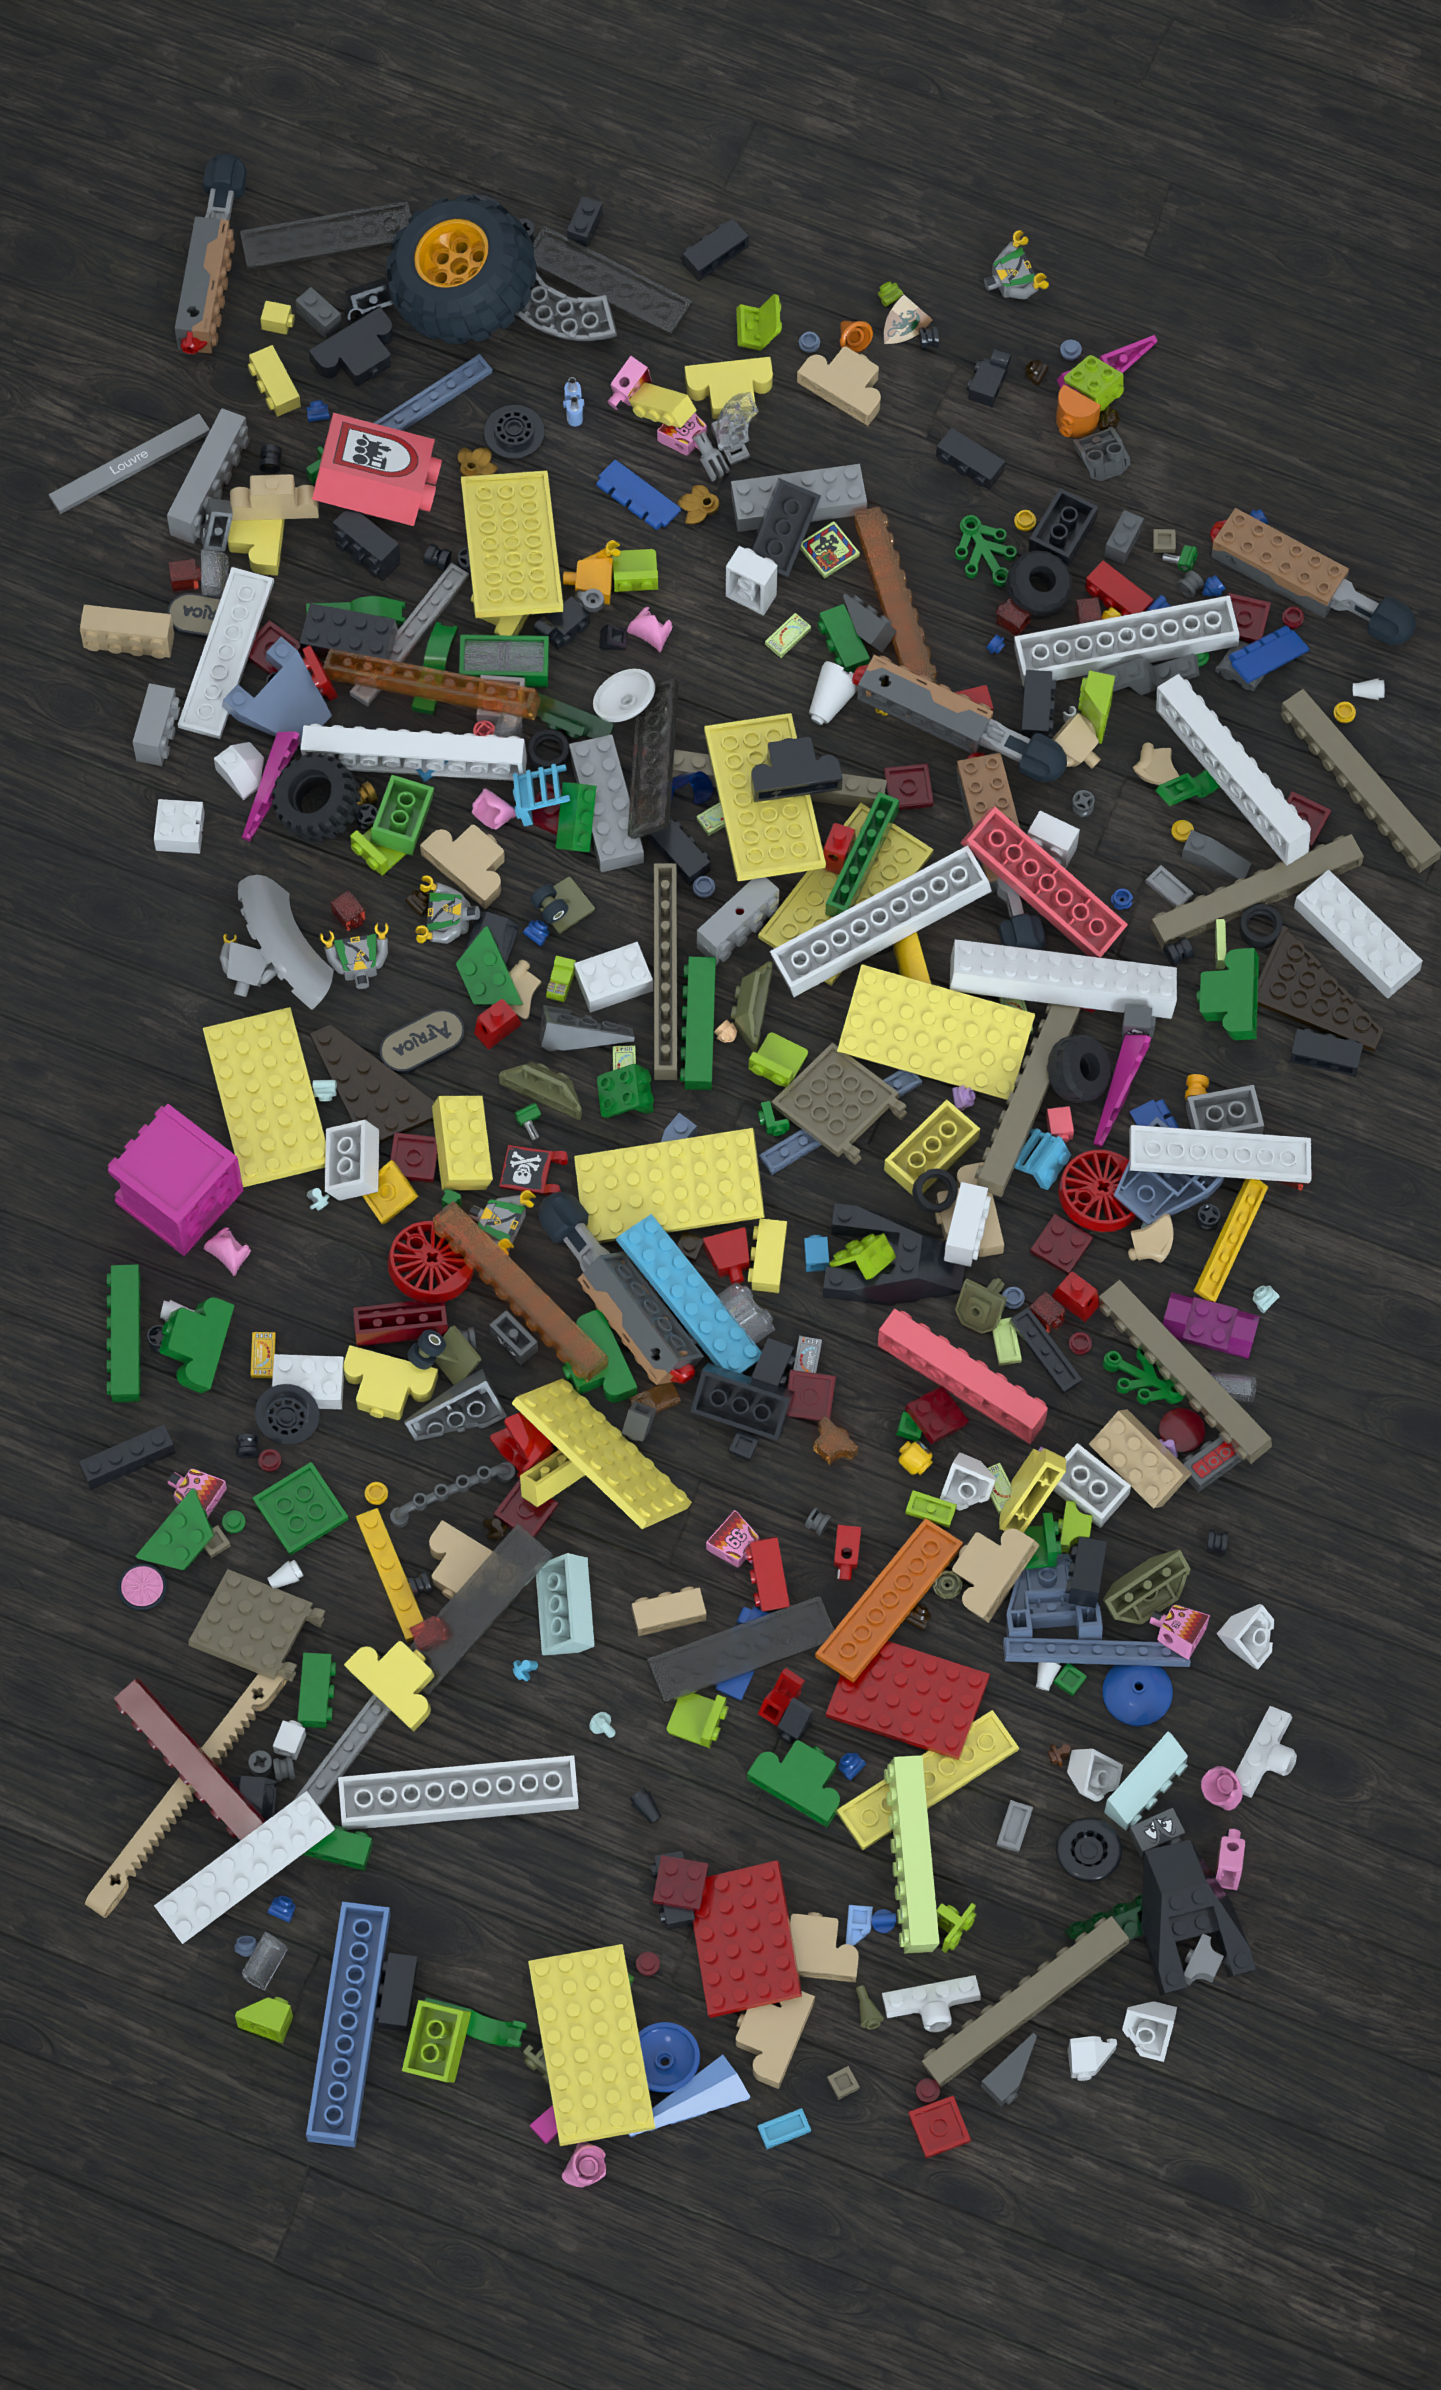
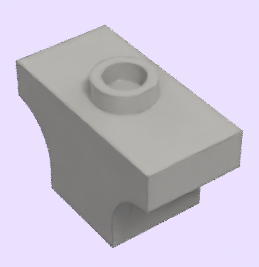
M1202 1934L1195 1951L1190 1949L1185 1959L1188 1966L1184 1976L1188 1985L1196 1979H1205L1212 1983L1224 1956L1212 1949L1210 1945L1211 1937Z

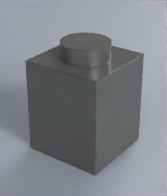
M635 1401L628 1410L622 1434L627 1435L632 1440L644 1441L650 1431L656 1409Z

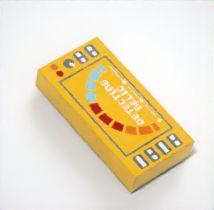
M252 1332L251 1378H273L276 1345L275 1332Z

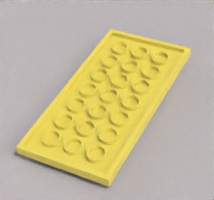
M535 471L461 477L475 617L484 618L563 612L548 472Z
M792 714L704 726L737 881L825 868L826 862L810 795L754 802L751 771L758 764L769 765L767 759L768 743L782 741L786 738H797Z
M862 803L859 804L844 824V826L855 829L856 839L870 811V808ZM892 824L855 905L919 872L932 856L934 849L895 824ZM835 855L831 857L834 860H838V857ZM824 869L807 871L758 934V938L775 949L833 918L825 914L826 902L839 874ZM842 972L825 980V982L832 986Z
M861 965L837 1052L960 1087L964 1085L965 1088L970 1087L973 1091L1007 1100L1010 1092L1014 1091V1084L1020 1070L1035 1014Z
M291 1008L203 1028L235 1155L238 1157L243 1187L325 1168L326 1141Z
M753 1128L574 1156L579 1201L589 1214L586 1227L598 1243L616 1241L619 1235L650 1214L653 1215L666 1233L765 1217Z
M562 1378L517 1396L512 1402L538 1430L641 1529L684 1511L691 1505L692 1502L687 1498L685 1492L678 1489L667 1475L661 1473L650 1459L645 1458L633 1443L622 1436L619 1429L613 1427L602 1413L596 1411L585 1397L573 1389L570 1382Z
M623 1944L528 1961L560 2146L655 2129Z

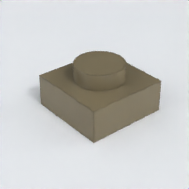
M1154 529L1153 553H1175V530Z
M218 1525L213 1528L215 1536L204 1548L211 1559L231 1547L230 1542Z
M849 2066L827 2077L838 2100L860 2089Z

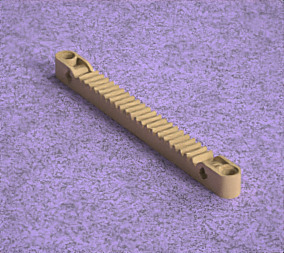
M260 1674L256 1676L202 1747L203 1751L215 1764H222L220 1756L227 1757L226 1749L232 1750V1742L238 1743L239 1741L237 1734L244 1735L243 1727L249 1728V1720L255 1721L254 1711L267 1709L288 1680L279 1675L274 1680ZM261 1694L263 1695V1698H262V1699L258 1697V1698L255 1700V1698H254L255 1695H257V1696H260ZM180 1778L177 1779L91 1891L85 1901V1905L104 1918L114 1910L129 1888L127 1877L129 1875L136 1876L134 1868L141 1869L140 1860L147 1862L146 1853H154L152 1846H159L157 1838H165L163 1830L170 1832L169 1823L176 1824L175 1816H182L180 1808L187 1809L186 1801L193 1802L192 1793L194 1794L196 1790L191 1784L187 1786ZM114 1880L115 1882H117L118 1880H120L121 1884L112 1885V1881Z

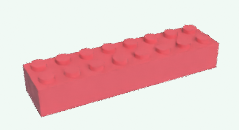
M996 807L988 809L960 842L964 847L969 846L973 855L1089 957L1101 958L1128 925Z
M894 1309L879 1329V1347L939 1386H943L945 1390L1025 1442L1031 1444L1046 1423L1048 1407H1046V1404L1037 1397L1032 1398L1021 1386H1014L1007 1382L1008 1380L1004 1375L1000 1373L995 1374L990 1371L984 1362L973 1360L962 1348L956 1349L950 1345V1342L941 1335L936 1336L925 1324H918L913 1321L908 1313L904 1311L899 1312Z

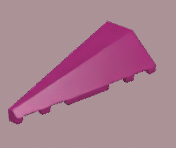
M1155 335L1102 355L1099 360L1124 373L1157 342ZM1070 371L1062 373L1060 377L1057 379L1060 388H1062L1063 385H1066L1071 389L1077 391L1078 393L1084 395L1083 393L1079 392L1078 390L1074 389L1073 387L1069 386L1064 382V376L1067 375Z
M295 731L277 732L242 839L249 842L252 840L270 809L272 800L275 799L272 796V790L277 786L275 784L276 778L281 777L283 774L281 772L282 769L288 766L301 743L299 733Z
M1125 1035L1093 1145L1100 1148L1103 1147L1130 1092L1131 1083L1148 1051L1151 1037L1147 1035Z

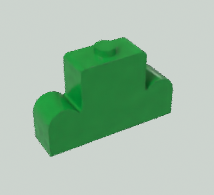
M1255 948L1234 949L1229 951L1224 959L1228 970L1201 973L1200 990L1197 991V1002L1200 1004V1012L1205 1021H1222L1223 1027L1231 1039H1257L1259 956Z
M212 1297L199 1303L195 1308V1312L180 1307L170 1313L169 1319L162 1329L164 1336L159 1352L184 1363L178 1369L176 1375L178 1382L182 1386L199 1393L211 1389L235 1305Z
M596 1309L580 1316L576 1322V1334L579 1340L560 1349L561 1360L564 1364L561 1368L566 1380H571L575 1391L579 1394L603 1385L604 1397L613 1403L621 1402L637 1395V1385L604 1314Z
M797 1740L782 1763H779V1759L774 1753L763 1752L757 1757L747 1773L748 1781L827 1828L835 1817L837 1809H839L840 1796L838 1792L832 1788H825L835 1773L836 1763L826 1757L824 1751L818 1747L813 1746L811 1748Z

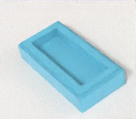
M802 2108L757 2126L766 2149L811 2132Z

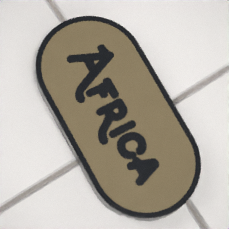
M185 593L177 596L172 600L167 614H171L173 629L182 635L207 639L221 598L195 593Z
M439 1009L432 1011L389 1033L380 1045L381 1061L391 1070L399 1072V1074L411 1073L457 1049L464 1037V1024L461 1018L450 1010Z

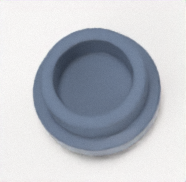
M806 332L799 338V347L807 353L815 352L820 347V338L814 332Z
M1066 340L1060 347L1061 355L1068 361L1077 359L1082 352V347L1076 340Z
M708 876L698 877L693 883V891L701 898L710 897L715 891V883Z
M1009 1287L1002 1294V1296L1007 1297L1005 1306L1009 1309H1018L1024 1303L1025 1295L1017 1287Z
M242 1936L237 1939L235 1944V1952L244 1957L252 1956L259 1949L256 1939L252 1936Z

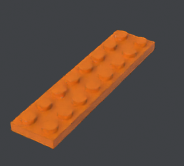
M925 1518L815 1653L816 1658L854 1682L962 1549L963 1542Z

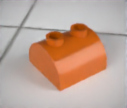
M1063 385L1059 392L1056 423L1059 427V432L1065 437L1083 438L1089 436L1098 427L1101 405Z

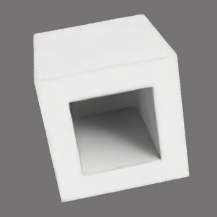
M293 1720L282 1722L273 1744L274 1753L285 1757L292 1756L294 1760L297 1759L306 1737L305 1728H303L301 1723Z

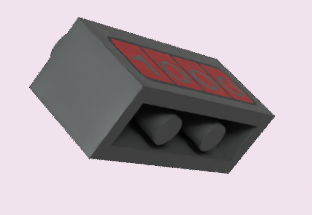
M1220 1434L1218 1435L1219 1438L1214 1442L1211 1440L1206 1442L1200 1448L1201 1451L1195 1456L1190 1454L1182 1461L1183 1465L1192 1473L1187 1480L1198 1493L1242 1461L1235 1452L1236 1448L1231 1443L1227 1444Z

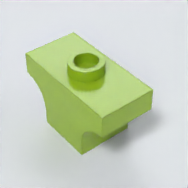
M1066 1501L1064 1519H1059L1058 1522L1059 1533H1061V1552L1068 1553L1073 1545L1078 1544L1079 1537H1090L1093 1516L1079 1512L1076 1508V1502Z

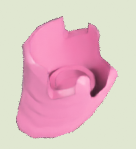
M645 607L631 621L627 632L644 639V641L651 644L660 653L673 626L670 620L664 625L659 623L655 615H651L650 611H648L649 607Z
M486 788L483 789L472 806V814L491 829L496 830L510 819L516 817L515 808Z
M225 1227L206 1242L204 1250L223 1262L226 1268L235 1276L251 1250L248 1245H240L233 1237L231 1231L228 1230L229 1228Z
M1223 1766L1214 1767L1201 1780V1789L1204 1797L1212 1804L1224 1810H1232L1241 1802L1243 1797L1242 1788L1238 1777L1230 1769Z
M588 2142L577 2143L576 2149L562 2173V2179L567 2184L585 2187L603 2178L606 2175L604 2160L606 2154L604 2150Z

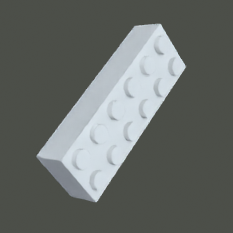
M1327 870L1296 897L1294 908L1387 999L1420 971L1423 960L1330 870Z

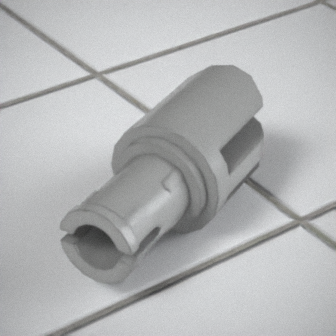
M705 431L693 437L702 453L700 461L712 482L717 479L716 476L720 478L724 475V472L726 474L730 472L719 449L712 447Z

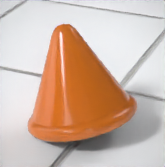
M843 321L840 324L841 348L848 347L856 353L867 348L873 337V330L870 324L864 321Z

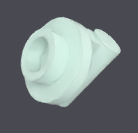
M313 1080L314 1097H319V1101H331L332 1097L336 1096V1080Z
M318 1188L308 1191L307 1197L314 1202L310 1206L311 1210L314 1208L320 1210L329 1203L327 1201L330 1197L329 1194L322 1196L321 1190Z
M1263 1285L1254 1291L1253 1301L1258 1306V1309L1264 1313L1279 1298V1295L1271 1286Z
M600 1712L593 1716L590 1722V1730L593 1733L601 1734L604 1732L609 1738L615 1735V1730L610 1726L611 1717L609 1714Z

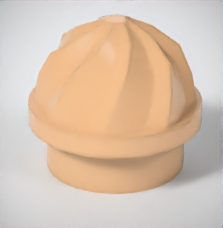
M726 1019L714 1033L717 1035L716 1038L727 1043L735 1040L737 1030L734 1023H730Z

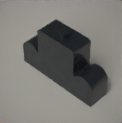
M381 307L377 308L309 350L310 362L325 378L335 377L338 375L340 368H342L356 386H360L371 378H377L384 370L391 366L390 352L384 346L393 339L391 320Z
M810 737L786 738L782 741L769 742L767 748L769 765L758 764L751 771V790L754 802L842 790L843 778L838 759L832 755H823L819 760H816Z

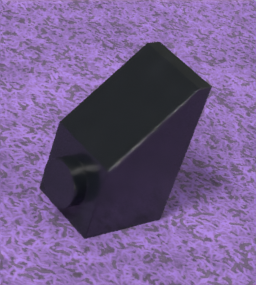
M793 1697L778 1725L777 1734H779V1738L787 1744H794L797 1740L801 1741L812 1724L813 1709Z

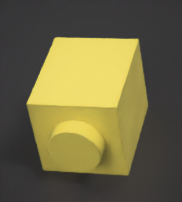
M266 301L261 316L262 330L287 335L288 329L293 327L295 319L291 306Z

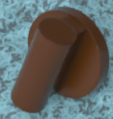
M1054 1744L1050 1745V1751L1047 1754L1052 1765L1063 1766L1061 1759L1066 1760L1070 1755L1071 1748L1068 1744L1062 1745L1059 1749Z

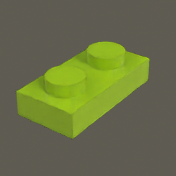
M913 1490L905 1514L922 1520L926 1518L932 1523L950 1528L957 1504Z

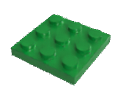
M312 1462L252 1498L289 1556L349 1520L348 1515Z

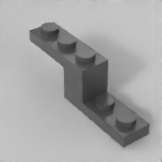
M1194 653L1153 666L1141 657L1099 671V673L1115 676L1113 692L1131 687L1140 695L1157 690L1158 686L1178 674L1183 680L1200 676L1198 659Z

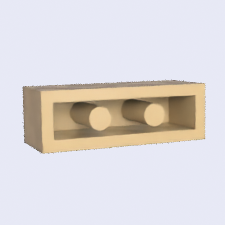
M686 1587L678 1593L671 1594V1592L659 1594L657 1598L649 1599L644 1597L632 1603V1614L638 1636L706 1621V1610L700 1587L695 1589L694 1587Z

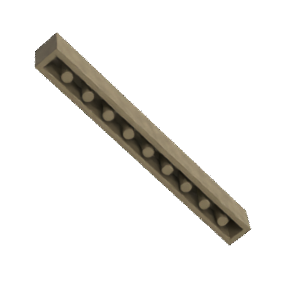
M1302 689L1284 701L1280 712L1283 720L1293 726L1296 735L1300 739L1306 741L1312 754L1318 755L1325 769L1329 772L1331 771L1336 776L1338 784L1350 792L1352 800L1362 806L1365 815L1370 820L1373 819L1381 834L1387 835L1392 841L1394 849L1406 857L1408 865L1420 873L1439 860L1441 847L1306 691Z
M667 749L664 780L716 787L710 755ZM842 774V790L811 794L810 797L811 801L858 807L862 803L871 809L878 793L886 794L887 780Z
M1352 834L1346 837L1339 836L1332 843L1316 846L1313 851L1308 852L1289 865L1280 861L1273 868L1266 871L1265 869L1257 871L1252 877L1247 879L1240 878L1233 885L1219 887L1207 896L1200 895L1191 903L1179 904L1167 913L1160 912L1152 919L1151 930L1162 950H1164L1165 945L1169 943L1175 944L1180 938L1186 937L1190 939L1215 928L1216 919H1224L1225 923L1241 917L1244 911L1252 905H1270L1305 890L1327 870L1338 876L1362 865L1364 856Z
M654 864V1080H677L676 864Z
M1051 1003L1047 1006L1045 1013L1048 1016L1046 1020H1041L1038 1027L1040 1035L1038 1038H1033L1030 1050H1032L1031 1056L1026 1055L1022 1068L1025 1070L1023 1074L1019 1073L1014 1086L1017 1088L1015 1093L1010 1092L1006 1103L1009 1107L1007 1111H1002L998 1122L1001 1123L1000 1128L994 1129L990 1140L993 1144L991 1148H986L983 1155L985 1163L983 1166H978L975 1178L978 1179L977 1186L988 1188L989 1193L1000 1197L1003 1196L1050 1086L1047 1071L1048 1056L1055 1043L1064 1037L1071 1036L1079 1018L1081 1007Z
M1120 1280L1099 1296V1309L1106 1317L1111 1316L1115 1321L1114 1324L1117 1329L1122 1333L1125 1331L1130 1336L1129 1340L1136 1348L1140 1347L1145 1352V1358L1151 1364L1155 1363L1160 1368L1159 1372L1166 1380L1170 1379L1175 1384L1174 1387L1181 1396L1186 1395L1190 1399L1189 1403L1197 1412L1201 1411L1205 1415L1204 1419L1212 1428L1216 1427L1220 1431L1221 1438L1227 1444L1231 1443L1236 1448L1235 1452L1242 1460L1247 1459L1252 1464L1272 1447L1271 1437Z
M1111 1916L1107 1920L1104 1917L1094 1925L1095 1929L1089 1934L1084 1932L1075 1939L1076 1944L1070 1948L1066 1946L1056 1954L1057 1958L1051 1963L1046 1961L1037 1969L1038 1973L1033 1977L1028 1975L1018 1983L1019 1987L1016 1990L1005 1992L999 1998L1001 2000L995 2006L990 2004L980 2012L982 2016L975 2021L973 2019L967 2021L961 2027L963 2029L957 2035H954V2033L950 2034L942 2041L944 2045L937 2050L935 2048L929 2050L923 2056L925 2059L922 2061V2064L934 2081L938 2083L939 2087L941 2088L1128 1945V1936Z

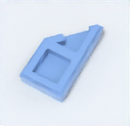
M849 1905L846 1944L854 1946L871 1932L873 1907Z

